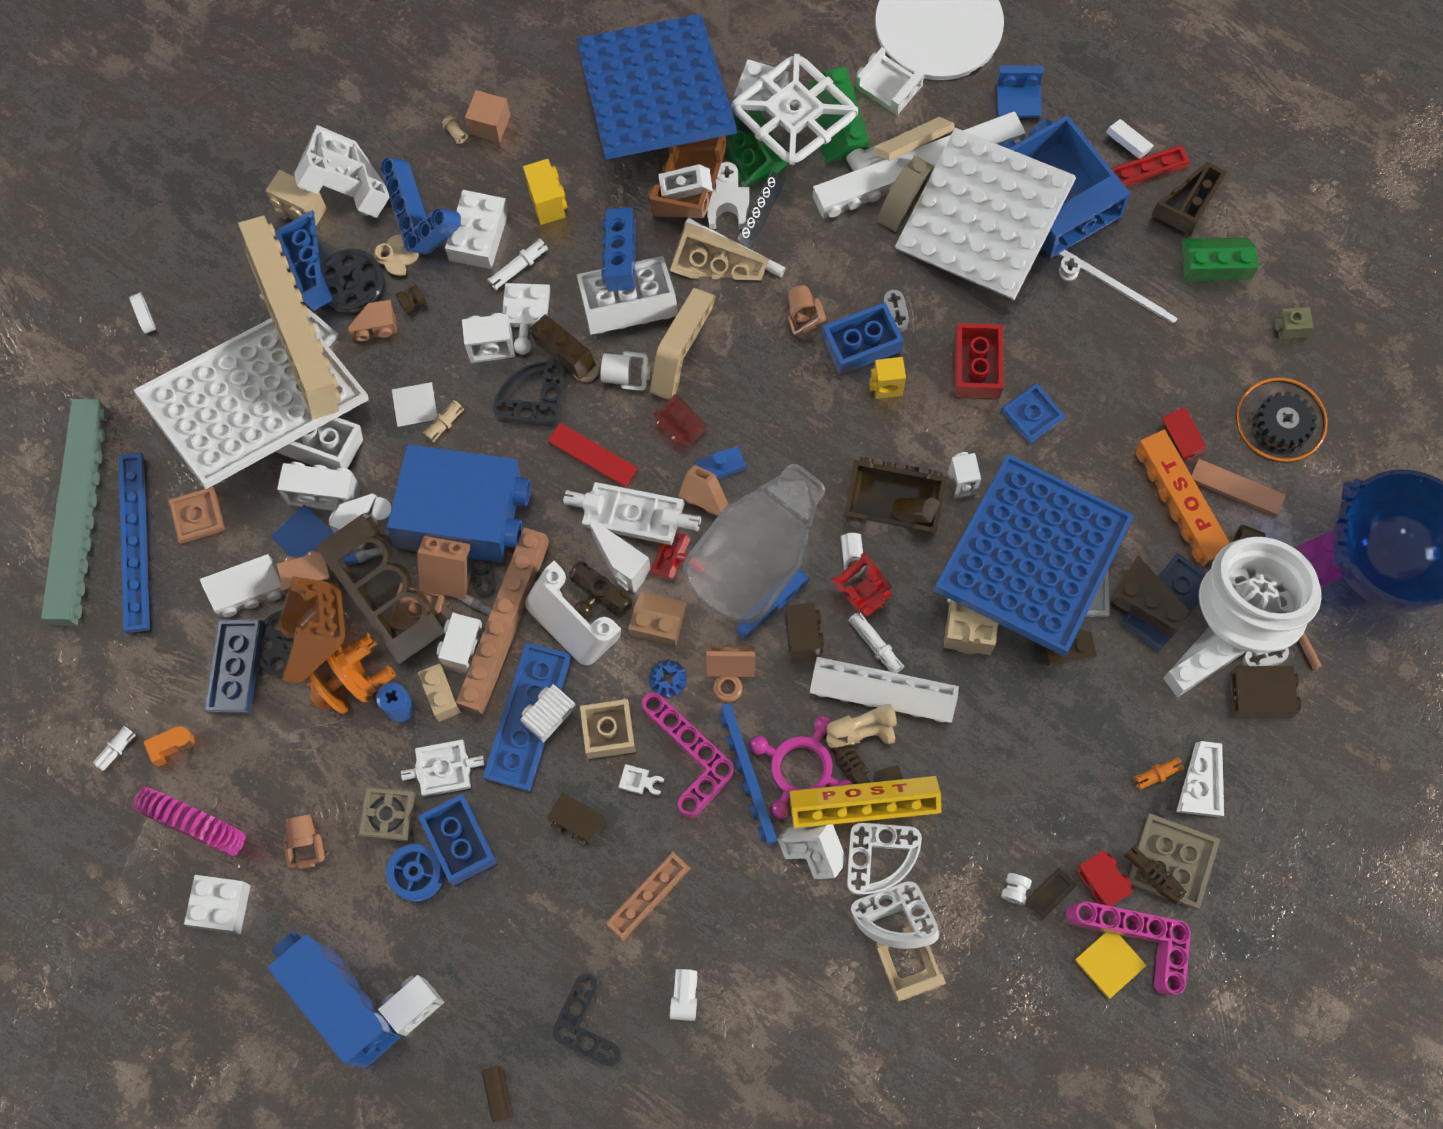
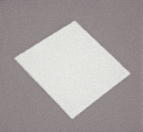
M432 382L392 389L397 427L436 419L437 411Z

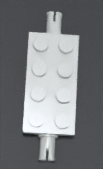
M597 482L594 483L592 491L586 494L566 490L565 495L568 496H564L563 499L564 505L583 508L584 518L582 525L584 528L590 529L589 521L592 518L614 534L672 545L678 527L698 531V525L701 524L700 516L682 513L683 499Z

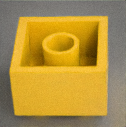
M549 159L523 166L527 187L540 225L566 218L564 209L567 208L565 193L562 184L560 185L556 167H551Z

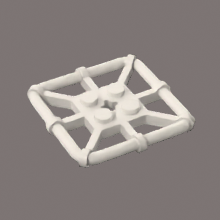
M794 54V56L786 58L767 74L760 75L758 81L731 102V110L755 133V137L759 141H763L782 160L789 162V165H795V163L806 158L822 144L830 142L832 136L852 122L858 115V108L833 84V80L830 77H825L800 54ZM794 65L793 81L781 89L772 80ZM799 65L819 82L810 90L799 82ZM763 87L768 88L774 94L767 101L747 100ZM827 90L842 105L823 104L816 96L822 91ZM790 105H792V106H794V107L798 105V106H799V107H798V110H796V111L791 110V109H790V108H791ZM744 110L766 111L773 119L763 127H760ZM822 114L845 115L827 130H824L815 121ZM778 125H781L790 133V153L768 134ZM808 126L818 137L795 154L796 134Z

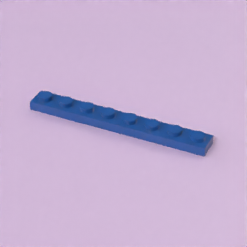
M142 452L118 455L123 631L125 633L150 630L144 455Z

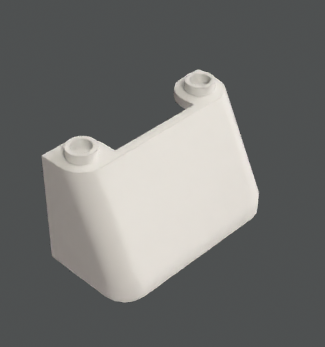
M553 561L545 568L525 600L526 608L578 663L585 666L591 665L620 639L621 628L608 617L598 618L590 625L562 597L560 588L564 585L566 576L563 569Z

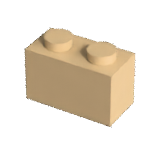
M440 663L418 672L434 716L439 722L461 713L459 706L456 704V698L445 670Z

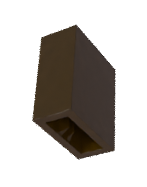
M1236 666L1230 672L1234 719L1293 718L1299 713L1301 699L1297 696L1296 691L1299 678L1298 674L1294 671V666Z

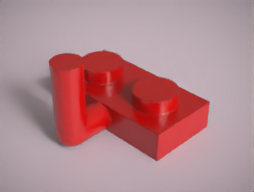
M675 533L672 545L661 544L649 572L653 576L672 580L680 562L687 563L696 574L702 573L703 567L692 555L684 553L690 538L686 534Z

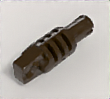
M846 745L832 748L835 752V760L852 783L856 781L858 784L871 783L866 776L870 771L853 747Z
M1135 845L1123 856L1141 871L1139 874L1148 884L1175 905L1186 895V890L1173 875L1165 870L1156 860H1150Z

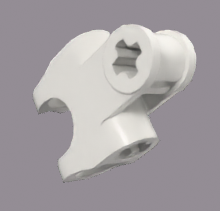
M731 162L721 163L716 187L713 189L706 212L710 229H716L717 218L723 212H732L738 217L739 229H743L749 214V187H738V169Z

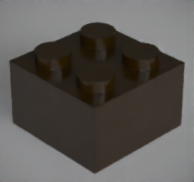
M814 602L787 605L785 607V626L790 664L813 662L820 656V653H823L824 637L823 633H818L821 615L820 610H815Z

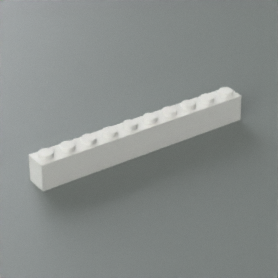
M1015 111L963 130L998 145L1008 140H1013L1017 144L1024 140L1026 134ZM950 136L920 146L890 161L883 160L813 186V199L822 218L836 217L843 211L857 209L864 203L876 202L881 197L888 195L904 166L907 167L914 155L934 165V170Z

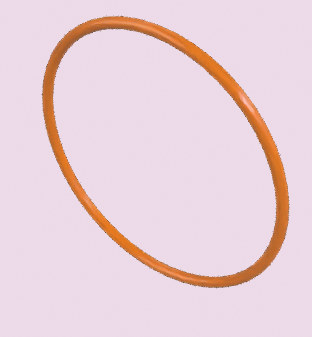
M1269 378L1254 384L1244 393L1237 408V425L1244 441L1256 453L1274 461L1292 462L1309 456L1321 445L1327 431V414L1319 397L1304 384L1288 378ZM1285 381L1307 390L1318 402L1324 418L1323 433L1315 447L1306 454L1294 458L1269 456L1254 447L1245 436L1240 422V411L1243 401L1254 388L1267 382Z

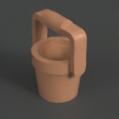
M796 286L788 292L790 305L788 320L793 334L801 337L825 322L826 316L822 304L818 298L814 300L807 286ZM810 321L807 324L803 325L800 329H798L796 322L803 323Z
M311 815L286 819L287 841L284 842L287 866L289 868L298 867L299 869L314 867L315 863L324 861L322 839L315 832ZM314 844L316 858L310 857L295 862L293 848Z

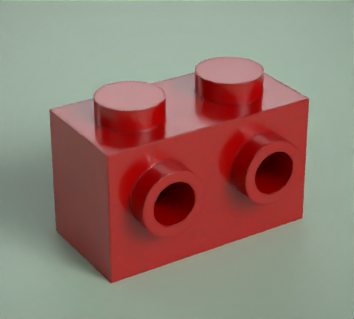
M1104 850L1081 864L1075 870L1099 904L1113 906L1133 892L1131 890L1132 884L1126 875L1120 874L1116 868L1117 862L1110 853L1106 854Z

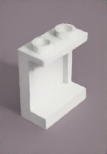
M882 47L877 53L874 52L870 56L868 64L864 68L861 67L855 76L856 89L898 116L923 86L924 73L918 69L914 74L910 73L886 57V49Z

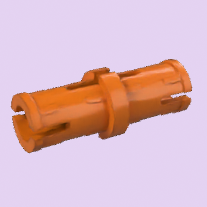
M1176 756L1163 764L1152 765V769L1135 775L1133 777L1134 782H1140L1136 784L1137 788L1141 791L1156 782L1162 783L1166 781L1167 777L1183 771V764L1176 765L1182 761Z

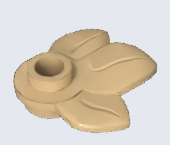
M401 235L390 237L387 243L378 245L374 251V258L377 262L385 265L386 270L396 276L406 275L405 266L414 263L419 257L418 253L408 252L405 249ZM385 253L389 254L387 257H382Z

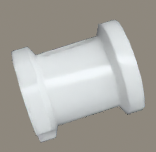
M1067 255L1062 259L1059 267V276L1063 280L1072 281L1077 278L1081 268V261L1077 256Z

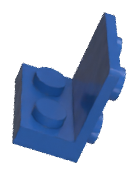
M999 66L996 79L998 117L1014 111L1018 118L1041 117L1040 85L1044 74L1043 66Z

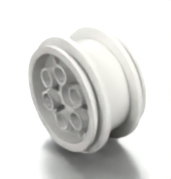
M1250 537L1234 541L1218 552L1211 569L1201 582L1199 603L1208 625L1225 642L1244 651L1255 653L1275 652L1290 647L1300 639L1307 623L1314 618L1319 610L1321 587L1313 566L1295 548L1272 538Z

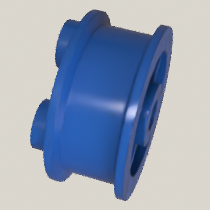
M410 844L401 847L391 856L386 868V877L391 889L400 897L408 901L420 902L431 898L437 893L443 883L444 871L436 854L431 849L419 844ZM418 869L417 875L412 876V872Z

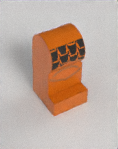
M178 726L143 742L151 762L159 767L167 763L165 760L166 756L179 750H189L194 745L195 739L188 729Z

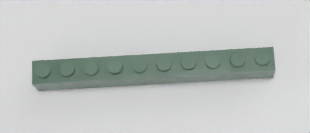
M72 399L41 616V619L48 625L77 626L78 618H81L82 615L80 602L81 596L85 593L83 579L84 574L88 570L86 557L87 551H90L91 548L89 535L90 529L94 526L92 512L93 507L97 504L95 490L100 481L98 467L102 463L103 458L101 445L105 441L104 422L108 419V410L99 399Z

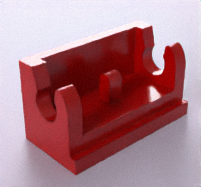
M1186 407L1162 417V421L1184 461L1206 452V444Z

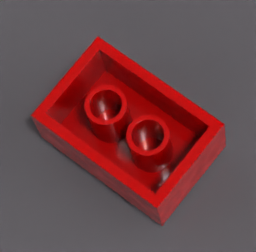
M957 323L954 335V397L1000 399L1004 388L1003 325Z

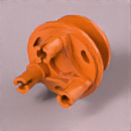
M368 632L354 644L338 648L327 659L330 667L336 674L334 677H331L321 666L309 676L311 681L308 682L307 687L311 690L310 699L319 709L326 710L332 707L337 712L344 714L349 710V704L340 689L341 685H344L360 701L369 703L373 699V693L396 677L395 672L389 665L372 677L368 676L360 659L371 653L370 648L377 645L375 639Z

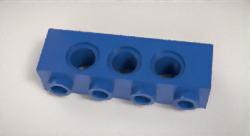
M633 208L606 209V219H602L603 232H606V235L602 236V246L605 249V252H602V264L605 266V269L601 270L602 282L607 283L609 292L635 289L636 222Z

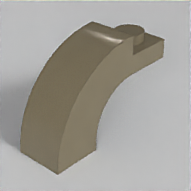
M914 155L907 167H903L892 185L877 220L878 223L897 232L906 219L916 194L933 171L934 165Z

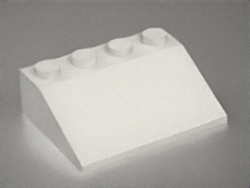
M663 256L635 262V289L609 292L607 283L602 282V269L577 274L591 335L615 329H624L638 324H647L656 320L669 319L678 314L675 292Z

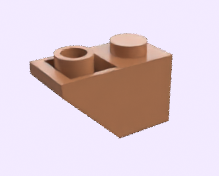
M391 300L368 303L348 327L353 341H366L373 337L386 338L392 334H397L395 311Z
M694 465L686 473L678 496L689 504L700 506L706 512L720 516L728 507V501L716 475Z

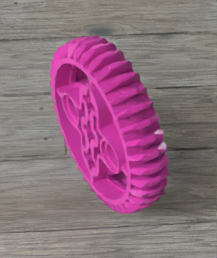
M141 787L133 799L134 801L131 806L136 812L228 855H237L244 845L246 836L242 831L148 787Z

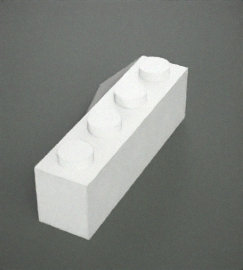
M1209 626L1163 679L1178 698L1247 651L1225 642Z

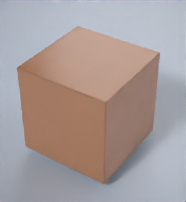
M475 90L465 116L469 135L500 143L510 118L507 98Z

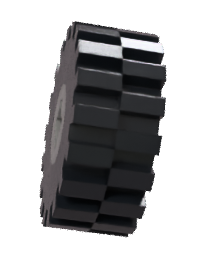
M1277 392L1274 397L1270 395L1264 400L1254 415L1255 419L1252 425L1256 426L1253 430L1254 434L1260 435L1257 440L1260 443L1262 441L1266 442L1264 447L1267 449L1270 446L1274 447L1273 452L1276 453L1280 449L1285 454L1290 450L1295 452L1299 447L1302 448L1314 433L1313 431L1316 428V423L1314 422L1317 420L1316 415H1311L1314 411L1313 407L1308 408L1306 406L1308 404L1306 399L1303 401L1299 400L1300 395L1298 394L1291 397V392H1285L1283 396L1281 392Z

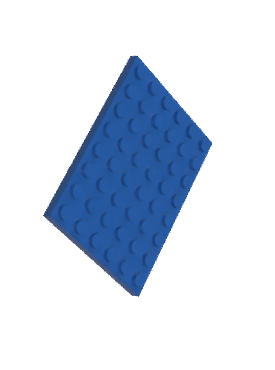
M702 14L576 38L605 160L737 133L736 124Z
M1007 454L933 591L1066 657L1134 515Z

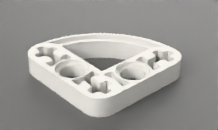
M857 823L851 829L847 871V888L849 892L857 896H867L884 891L901 882L917 860L922 840L919 830L908 826ZM860 828L864 829V833L868 834V837L863 839V846L867 845L868 849L862 847L853 848V844L858 846L859 837L854 836V833H857ZM883 830H888L892 834V841L889 843L881 842L879 833ZM896 831L901 832L899 835L901 837H906L910 832L914 838H917V841H913L912 845H908L907 840L900 839L899 844H895L897 839ZM872 848L909 851L904 863L895 873L884 880L870 884ZM861 852L865 854L867 861L864 865L858 866L853 862V855L855 853ZM851 869L857 871L866 870V874L861 873V882H864L865 886H861L860 890H856L855 885H851V881L856 880L857 872L852 873Z
M904 882L884 891L856 900L851 906L853 919L859 929L866 936L882 945L911 949L931 945L939 938L937 923L919 886L914 882ZM910 892V894H913L914 901L910 902L909 896L905 893ZM884 899L893 901L891 905L886 907L880 905V902ZM864 909L866 913L862 914L860 910ZM916 909H922L925 911V913L919 917L912 915V912ZM904 910L914 932L899 933L889 931L875 925L873 921ZM925 923L928 931L931 932L930 934H926V932L923 931L922 925H924Z

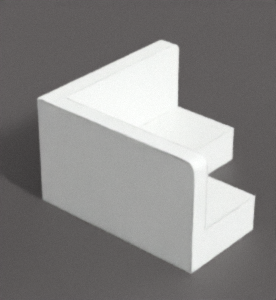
M791 822L777 838L785 859L806 858L814 879L836 878L847 862L833 824L794 828L793 822Z

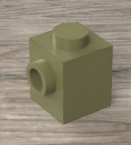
M1310 307L1282 309L1279 316L1275 319V329L1279 331L1280 339L1308 337L1313 329Z

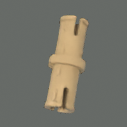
M453 400L441 414L438 413L436 415L435 421L423 432V435L434 443L446 428L449 429L452 426L451 423L464 411V408L457 401Z

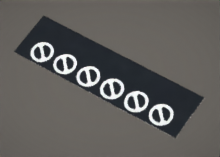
M773 170L738 236V239L749 249H752L785 184Z

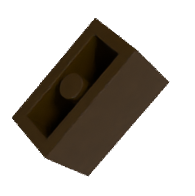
M563 792L547 817L549 822H551V828L559 833H563L565 830L572 834L571 839L582 846L585 843L592 845L606 821L603 815Z

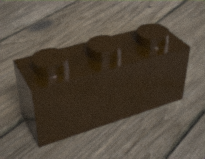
M546 314L529 328L535 343L578 379L581 380L596 366L591 351Z

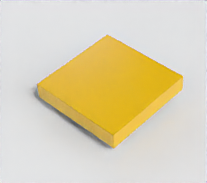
M1106 932L1074 960L1108 999L1113 997L1147 966L1120 935Z

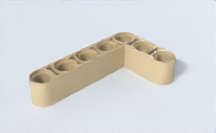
M697 288L692 289L658 347L650 394L670 401L674 399L679 385L683 358L713 308L716 297L714 294Z

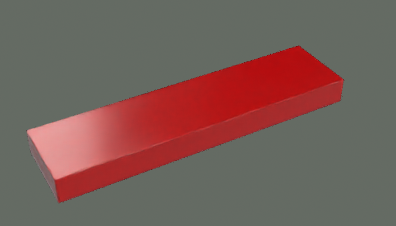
M1182 145L1112 167L1111 170L1125 187H1129L1187 168L1190 165V161Z
M559 423L548 439V444L623 488L627 487L638 470L636 466L562 423Z

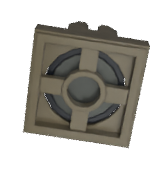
M365 787L358 836L408 842L409 831L414 827L412 818L416 815L415 808L413 807L415 792Z

